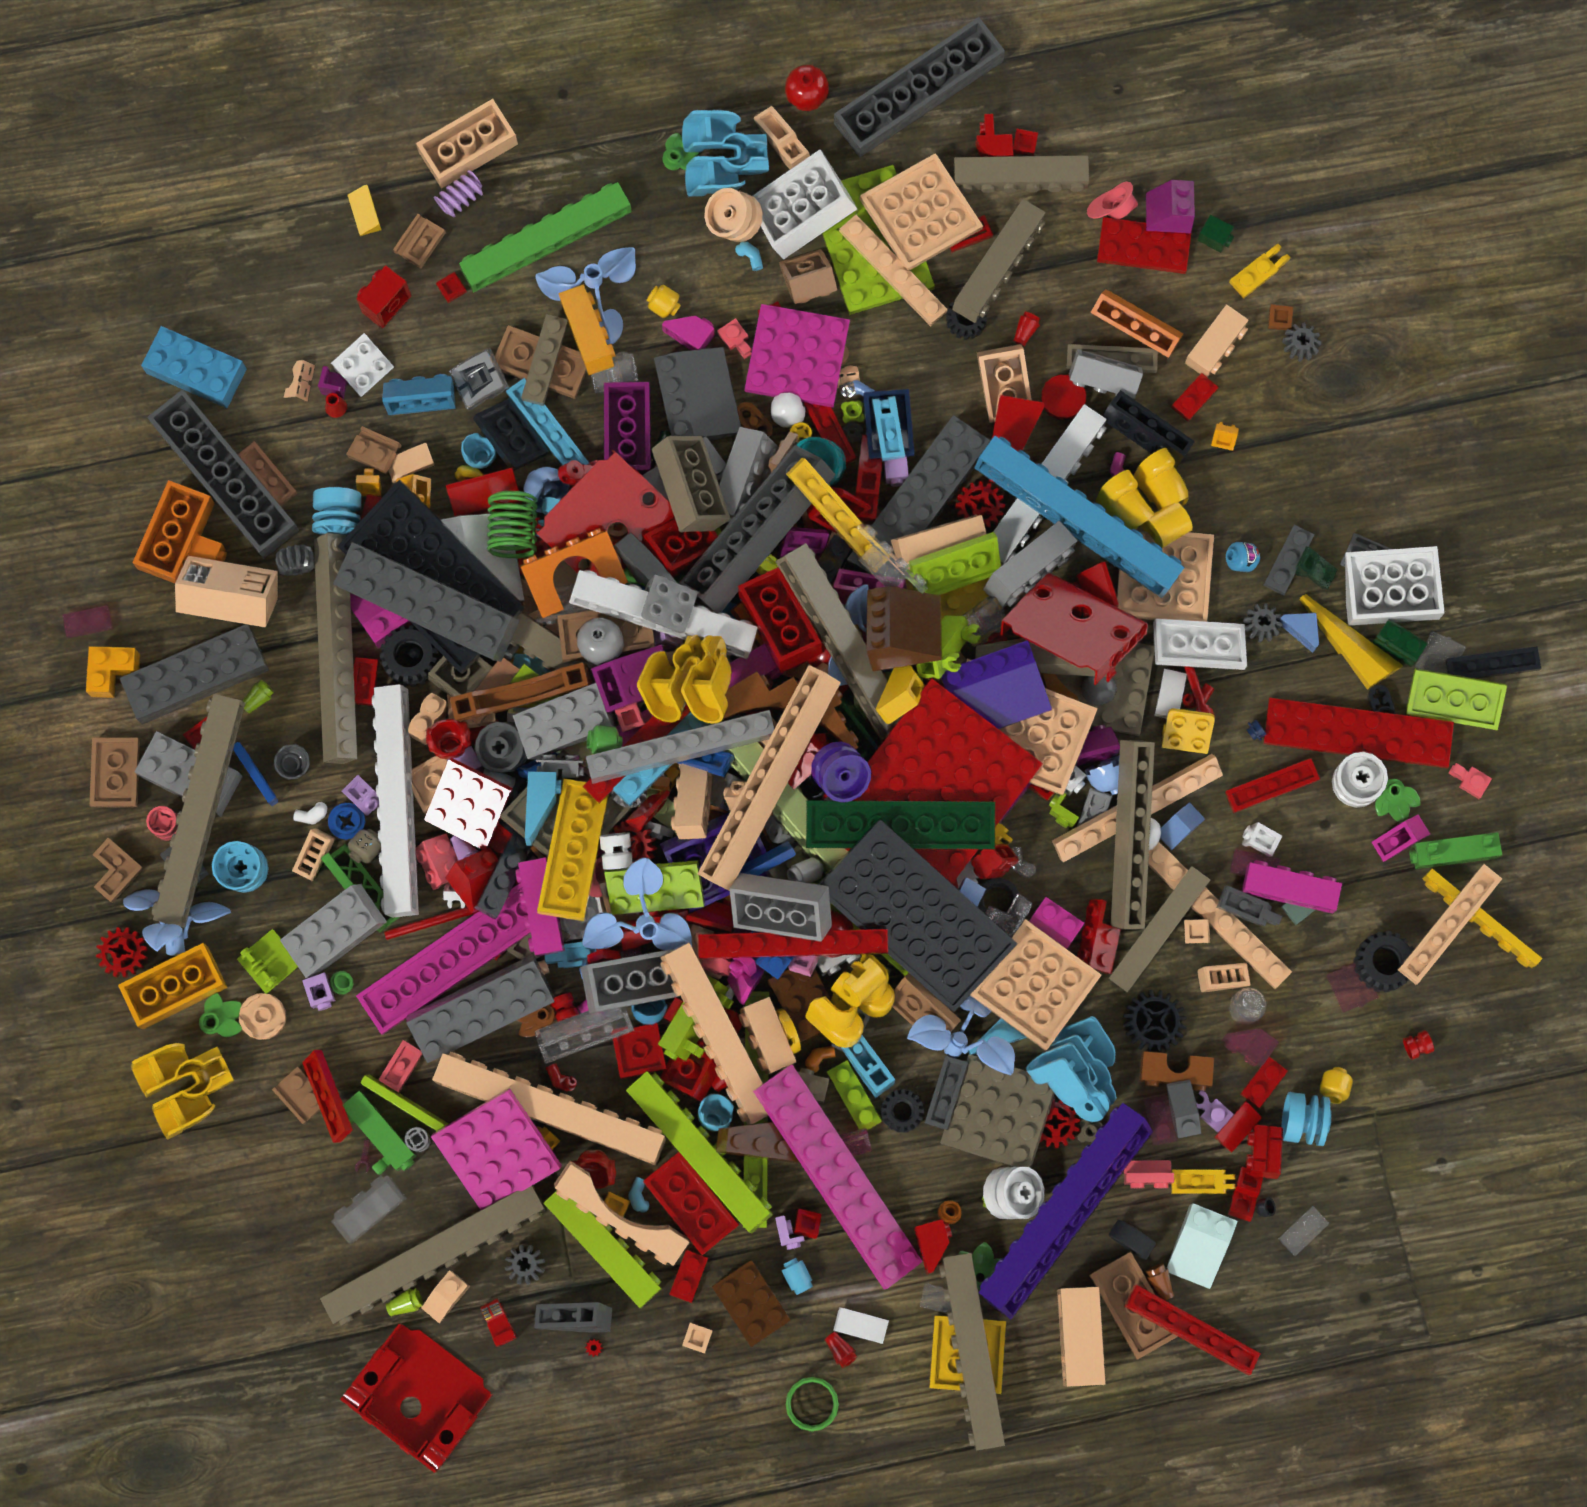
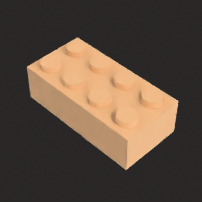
M491 99L420 140L416 145L419 154L442 189L453 181L458 180L461 175H466L467 170L473 171L518 145L511 126L495 101Z

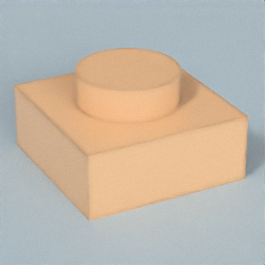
M1209 919L1184 920L1185 943H1210Z
M690 1323L682 1346L705 1353L713 1330Z

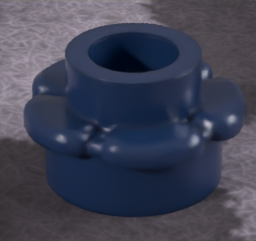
M1257 720L1252 723L1248 722L1250 727L1246 730L1252 739L1256 740L1258 738L1262 741V738L1267 735Z

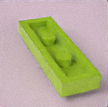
M848 1060L827 1071L861 1134L882 1123Z

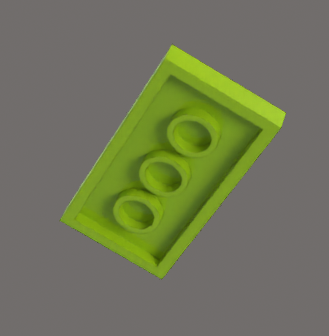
M992 532L909 561L913 590L941 595L990 578L993 572L1001 567L996 534Z
M1415 668L1405 713L1412 716L1498 730L1507 685Z
M698 860L655 864L662 872L663 883L656 893L651 895L644 894L648 912L704 907L705 900L701 876L697 874L700 870ZM629 867L605 869L604 873L612 915L643 912L639 894L629 895L623 885L624 875Z

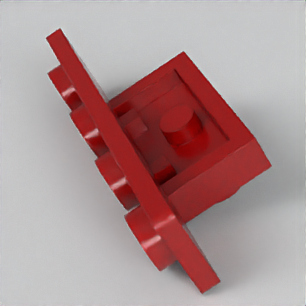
M1090 900L1086 909L1087 915L1077 957L1098 972L1112 974L1121 929L1102 923L1106 900Z

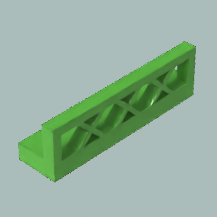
M346 844L342 845L331 855L327 853L321 857V860L345 890L351 885H358L351 882L352 871L362 872L364 874L362 886L365 891L366 889H374L378 892L377 903L374 904L380 910L381 897L384 898L383 891L363 865L355 862L351 857L349 867L339 866L334 860L344 851L349 855L350 850ZM353 862L358 868H352ZM343 870H348V877ZM367 880L371 883L372 886L367 885ZM400 917L389 918L387 923L377 931L381 933Z

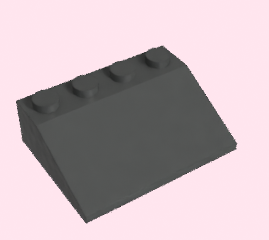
M723 347L675 352L654 358L671 436H702L703 438L706 436L709 441L737 435L741 423Z

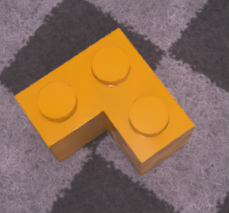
M89 647L86 692L91 697L115 698L116 675L126 676L139 670L140 653L135 648Z

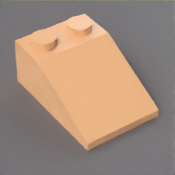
M1021 344L977 352L989 423L995 422L1000 395L1032 400L1024 349Z

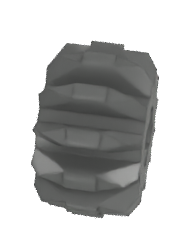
M1304 322L1300 328L1294 324L1292 330H1286V337L1283 338L1282 343L1286 345L1284 352L1291 351L1290 359H1293L1296 355L1299 362L1303 360V357L1309 361L1312 355L1318 354V347L1321 346L1322 342L1317 340L1320 333H1313L1314 326H1310L1307 329ZM1299 339L1303 340V343L1305 345H1301V341H1299Z
M288 546L276 553V565L279 573L282 575H303V573H309L315 568L314 554L309 546Z
M1264 603L1262 609L1258 604L1254 606V610L1248 609L1246 613L1249 617H1245L1243 622L1248 624L1245 627V632L1252 631L1250 639L1257 635L1258 642H1262L1264 637L1269 642L1272 640V635L1276 637L1279 635L1278 629L1282 628L1283 623L1278 621L1282 617L1281 614L1274 615L1276 607L1268 610V604ZM1263 619L1267 621L1265 625H1259Z
M519 1245V1254L515 1249H511V1253L515 1256L514 1259L506 1257L505 1260L512 1262V1265L506 1266L505 1270H514L509 1275L511 1280L519 1275L517 1284L520 1285L525 1277L526 1284L530 1285V1276L538 1281L540 1278L535 1272L544 1273L545 1269L538 1267V1264L545 1263V1259L536 1260L541 1254L540 1250L531 1255L533 1251L532 1245L528 1246L527 1252H525L524 1245ZM524 1258H528V1263L531 1264L530 1269L526 1268L524 1272L519 1263L524 1261Z

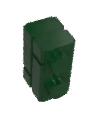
M1390 619L1387 620L1373 641L1374 644L1399 660L1403 659V662L1410 667L1416 663L1428 644Z

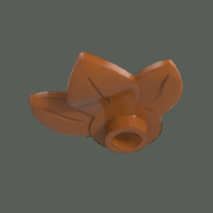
M547 1005L518 1019L517 1021L522 1023L519 1035L522 1037H533L538 1035L543 1027L550 1026L555 1020L554 1008L551 1005ZM545 1011L546 1017L541 1019L540 1014Z

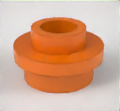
M954 1201L943 1202L938 1208L939 1218L943 1219L944 1223L955 1224L961 1218L959 1204ZM946 1211H950L952 1216L948 1215Z

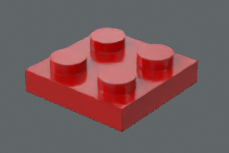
M658 1023L611 1032L621 1079L643 1075L647 1071L652 1073L667 1070L663 1048L658 1045L661 1040Z

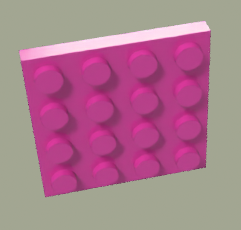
M761 304L745 392L775 397L780 393H793L801 398V402L834 408L850 320Z
M510 1088L436 1131L431 1136L480 1210L518 1190L523 1191L562 1167V1164Z

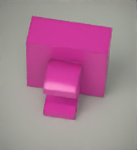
M733 958L734 961L729 965L730 973L736 979L743 972L749 977L757 972L755 961L752 958Z

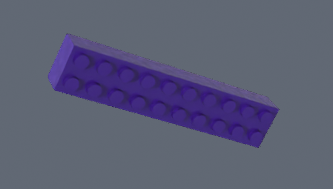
M1124 1103L1111 1112L1108 1123L1098 1129L1095 1140L1091 1145L1088 1144L1083 1149L1082 1157L1079 1161L1070 1166L1062 1183L1059 1182L1054 1187L1053 1195L1048 1202L1045 1201L1038 1209L1039 1214L1034 1220H1030L1026 1224L1023 1235L1019 1240L1016 1239L1011 1244L1010 1252L1007 1256L997 1262L995 1272L990 1278L987 1277L982 1282L979 1294L1010 1320L1153 1133L1146 1119Z

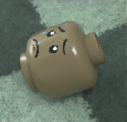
M371 829L359 830L348 843L349 856L357 863L361 861L364 863L372 862L381 851L378 834Z

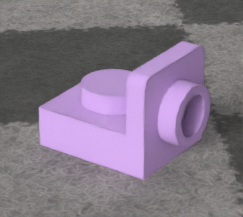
M359 775L342 790L366 816L379 805V798L376 792Z
M785 1216L776 1217L781 1246H787V1250L801 1247L800 1242L805 1241L804 1236L790 1239L789 1235L793 1234L791 1221H786Z

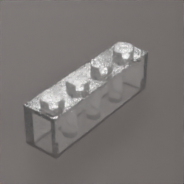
M622 1007L590 1014L589 1011L536 1030L535 1035L547 1064L634 1031L627 1008Z

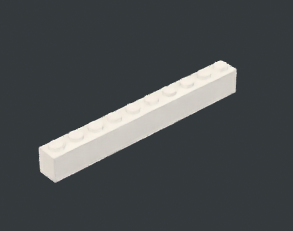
M401 684L375 687L372 704L375 708L373 727L376 731V740H374V749L377 753L375 772L378 776L376 794L379 798L377 817L380 821L381 829L378 831V839L381 843L379 862L382 866L383 874L380 876V885L384 896L381 899V908L385 915L392 918L419 915L411 740L408 733L410 724L408 689Z

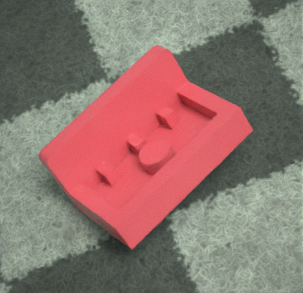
M447 833L425 840L416 847V858L421 863L425 871V878L432 889H438L441 885L449 883L445 877L458 859Z
M1170 1160L1131 1161L1124 1170V1185H1130L1132 1189L1145 1188V1185H1154V1188L1164 1189L1168 1188V1184L1174 1183V1173H1171Z

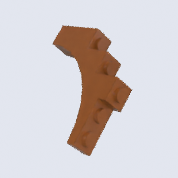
M758 672L753 673L728 688L725 694L728 707L720 722L735 715L751 711H784L800 680L796 681L792 677L769 691L768 687H770V684L764 675L760 676ZM837 689L819 726L823 727L838 742L848 743L857 750V743L859 741L852 730L850 732L844 725L846 719L840 710L836 712L835 710L842 703L840 700L842 695Z

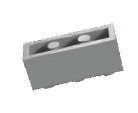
M1080 349L1076 351L1069 372L1070 380L1077 386L1085 387V385L1094 387V390L1107 393L1109 391L1116 393L1115 395L1121 390L1133 399H1135L1143 376L1142 367Z

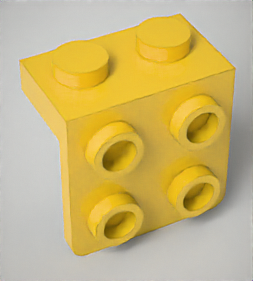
M1175 708L1169 709L1166 725H1163L1162 748L1208 754L1215 716L1211 713Z

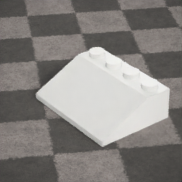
M818 150L753 195L760 203L763 212L761 227L772 248L783 259L857 210L851 196L821 150Z
M491 514L457 516L441 520L520 601H525L517 559L497 557L487 551V541L490 540L487 533L491 531L487 528V525L491 523L487 517ZM503 517L492 518L494 520H510V518ZM494 525V526H492L493 528H497V529H498V528H511V526H501V525ZM499 533L492 534L493 536H496V537H500V536H511V537H513V534H499ZM491 548V550L499 553L516 554L515 550L506 551Z
M1437 546L1345 553L1348 626L1386 623L1388 619L1394 622L1439 620L1443 616L1444 604Z

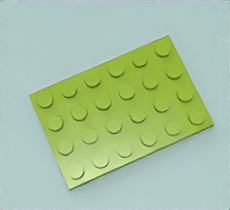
M894 165L841 180L857 210L822 233L849 315L903 299L839 232V229L857 215L893 252L859 198L865 192L896 176ZM926 261L910 270L929 291L935 288Z

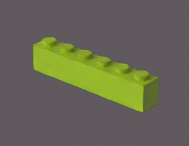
M556 1192L544 1202L546 1207L640 1309L661 1290L659 1286L661 1283L660 1279L653 1272L648 1274L642 1268L645 1263L636 1254L632 1257L626 1251L629 1246L621 1237L617 1240L610 1233L613 1228L609 1224L604 1226L595 1219V1214L590 1211L584 1213L575 1206L577 1202L570 1198L567 1201L557 1195Z

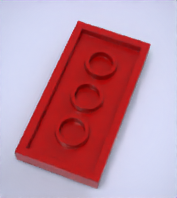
M1103 217L1097 262L1186 274L1191 233L1146 231V223Z
M680 1152L675 1154L643 1181L701 1255L705 1254L739 1226Z

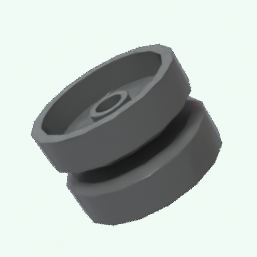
M495 722L487 725L480 731L476 739L475 751L478 760L486 769L500 773L517 771L518 767L530 761V759H527L515 722Z

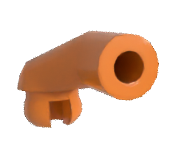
M828 1046L813 1049L805 1060L807 1069L816 1073L823 1059L836 1057L834 1047Z

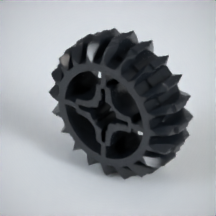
M1149 990V998L1142 992L1139 994L1141 1001L1136 997L1132 999L1135 1007L1129 1004L1126 1007L1132 1013H1125L1123 1015L1125 1019L1130 1020V1022L1123 1024L1125 1028L1131 1027V1030L1126 1032V1036L1134 1034L1135 1038L1131 1040V1043L1135 1044L1139 1040L1141 1043L1138 1049L1140 1050L1146 1044L1148 1045L1147 1052H1152L1153 1046H1155L1156 1052L1161 1053V1045H1163L1166 1051H1169L1170 1045L1168 1042L1176 1046L1178 1042L1174 1037L1182 1039L1184 1036L1178 1031V1029L1185 1030L1187 1027L1184 1024H1180V1021H1185L1187 1017L1184 1015L1179 1016L1178 1014L1184 1011V1008H1175V1005L1179 1002L1178 999H1175L1172 1003L1169 1002L1171 998L1170 993L1164 999L1162 998V990L1158 991L1157 997H1154L1153 990ZM1157 1003L1165 1008L1160 1012H1153L1145 1005ZM1138 1011L1142 1013L1145 1019V1026L1140 1031L1136 1024ZM1169 1013L1173 1017L1171 1033L1167 1030L1168 1027L1164 1022L1165 1017ZM1163 1014L1158 1022L1159 1027L1155 1025L1146 1029L1152 1021L1151 1016L1155 1018ZM1150 1031H1156L1163 1035L1165 1039L1151 1040L1146 1038L1145 1035Z

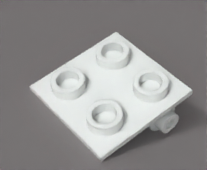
M365 333L331 362L335 371L344 377L360 397L394 368Z

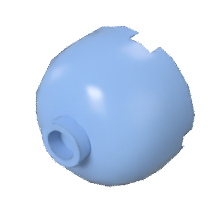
M542 467L528 474L524 485V492L532 494L538 499L536 503L538 509L536 511L542 513L541 508L545 497L562 499L568 493L570 486L559 479L557 469Z
M1120 755L1101 761V764L1097 765L1098 768L1092 765L1085 769L1091 786L1101 792L1110 791L1111 795L1118 793Z

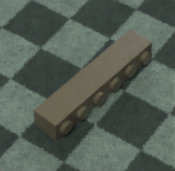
M1088 156L954 158V182L961 193H971L972 191L992 193L995 190H1004L1007 193H1013L1017 190H1026L1027 192H1037L1039 190L1059 192L1062 189H1071V191L1079 192L1087 189L1089 184Z
M1022 199L955 299L953 311L974 323L977 322L979 317H985L990 308L989 302L991 299L993 301L997 299L1001 292L999 287L1002 283L1006 284L1012 275L1011 269L1013 266H1019L1023 259V251L1031 248L1035 240L1033 236L1035 233L1040 234L1046 224L1043 221L1045 211Z

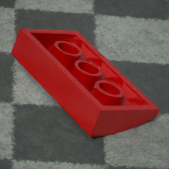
M723 1007L738 1035L742 1027L739 1014ZM700 1038L696 1044L702 1049L706 1046L703 1038ZM705 1051L701 1058L691 1053L687 1061L677 1057L676 1061L670 1058L666 1065L667 1070H663L660 1078L664 1081V1084L696 1100L702 1101L717 1075L715 1071L717 1065L713 1058L710 1059Z

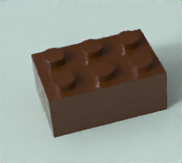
M788 969L782 973L778 980L775 977L769 979L768 984L780 1007L788 1013L796 1028L800 1045L821 1035L822 1033L806 1019L809 1005L815 998L826 996L832 1003L816 970L814 969L810 977Z
M752 1260L712 1286L751 1347L791 1321Z

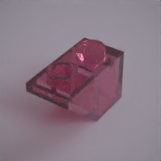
M1260 1028L1228 1033L1222 1038V1041L1225 1042L1224 1046L1235 1054L1238 1051L1244 1055V1061L1253 1067H1256V1065L1259 1067L1263 1066L1279 1043Z

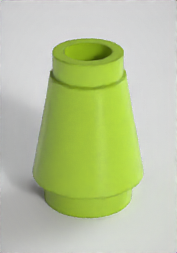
M260 680L258 683L255 682L243 699V702H245L244 710L250 714L269 701L274 693L272 688L263 680Z
M408 1289L386 1303L387 1312L391 1317L418 1311L423 1306L422 1297L417 1289Z

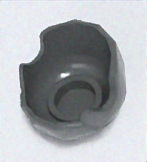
M1095 676L1084 677L1081 684V692L1088 703L1101 706L1114 700L1118 691L1114 678L1106 682V677H1103L1097 685H1094Z
M297 744L283 746L274 758L276 771L280 776L289 780L298 779L303 776L310 765L309 754L303 747Z

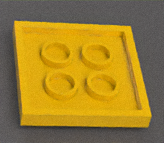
M934 1316L929 1388L960 1391L959 1383H963L962 1373H957L955 1359H959L958 1349L953 1350L951 1335H955L954 1325L949 1326L947 1316ZM983 1319L996 1394H1001L1006 1321Z

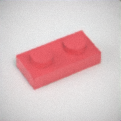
M403 1040L380 1076L379 1081L399 1093L422 1057L421 1050Z

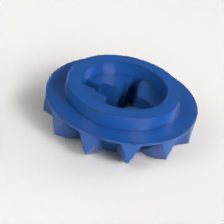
M352 803L337 805L332 809L328 817L330 831L337 838L344 840L352 839L359 830L364 828L366 823L364 813ZM339 816L342 818H348L349 816H352L351 821L355 826L353 827L352 825H347L345 828H343L342 826L344 823L341 821Z

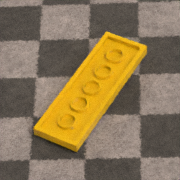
M570 779L563 780L537 909L538 914L579 921L585 920L609 798L608 795L599 804L583 788L586 782Z

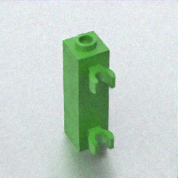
M1498 832L1415 843L1412 846V850L1409 851L1410 861L1412 864H1415V869L1498 859L1502 856Z
M358 1091L343 1104L351 1126L353 1123H356L384 1156L372 1166L377 1174L381 1175L390 1165L398 1172L401 1169L406 1171L415 1163L413 1160L416 1157L415 1153L406 1146L403 1139L361 1091Z

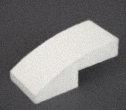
M1164 669L1155 716L1167 719L1169 709H1180L1186 673Z
M839 1307L833 1331L883 1344L889 1320Z

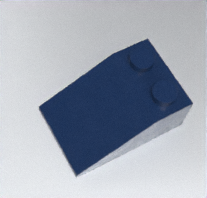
M909 389L864 392L863 405L869 459L882 458L872 399L886 400L891 396H895L905 457L914 456ZM889 408L881 409L882 414L890 413Z

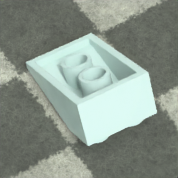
M1190 1204L1166 1267L1169 1273L1210 1289L1238 1221L1199 1205Z

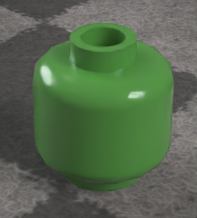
M596 725L593 730L588 731L587 749H590L592 754L621 748L623 739L622 736H619L616 727Z

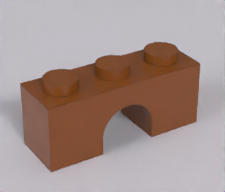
M1143 1051L1141 1053L1139 1082H1145V1086L1159 1087V1083L1169 1084L1190 1079L1193 1091H1206V1088H1210L1213 1083L1214 1058L1190 1056L1188 1057L1186 1071L1174 1073L1167 1066V1053Z

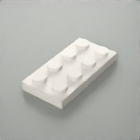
M1155 619L1153 622L1155 664L1239 670H1245L1247 667L1244 624Z

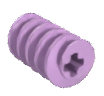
M467 170L468 177L464 174L460 176L461 182L458 180L453 181L454 188L450 185L447 186V193L444 191L439 192L440 198L434 196V200L439 207L452 217H455L454 209L462 211L461 203L467 207L469 206L468 198L473 201L476 200L475 192L481 196L483 195L482 184L471 170Z

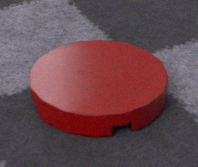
M1060 374L1052 377L1045 383L1041 392V401L1045 403L1044 410L1056 419L1064 420L1075 417L1086 402L1084 387L1073 384L1069 375Z

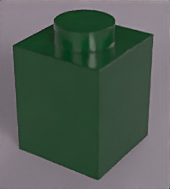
M1210 214L1197 241L1221 253L1224 247L1229 248L1235 237L1232 235L1234 226Z

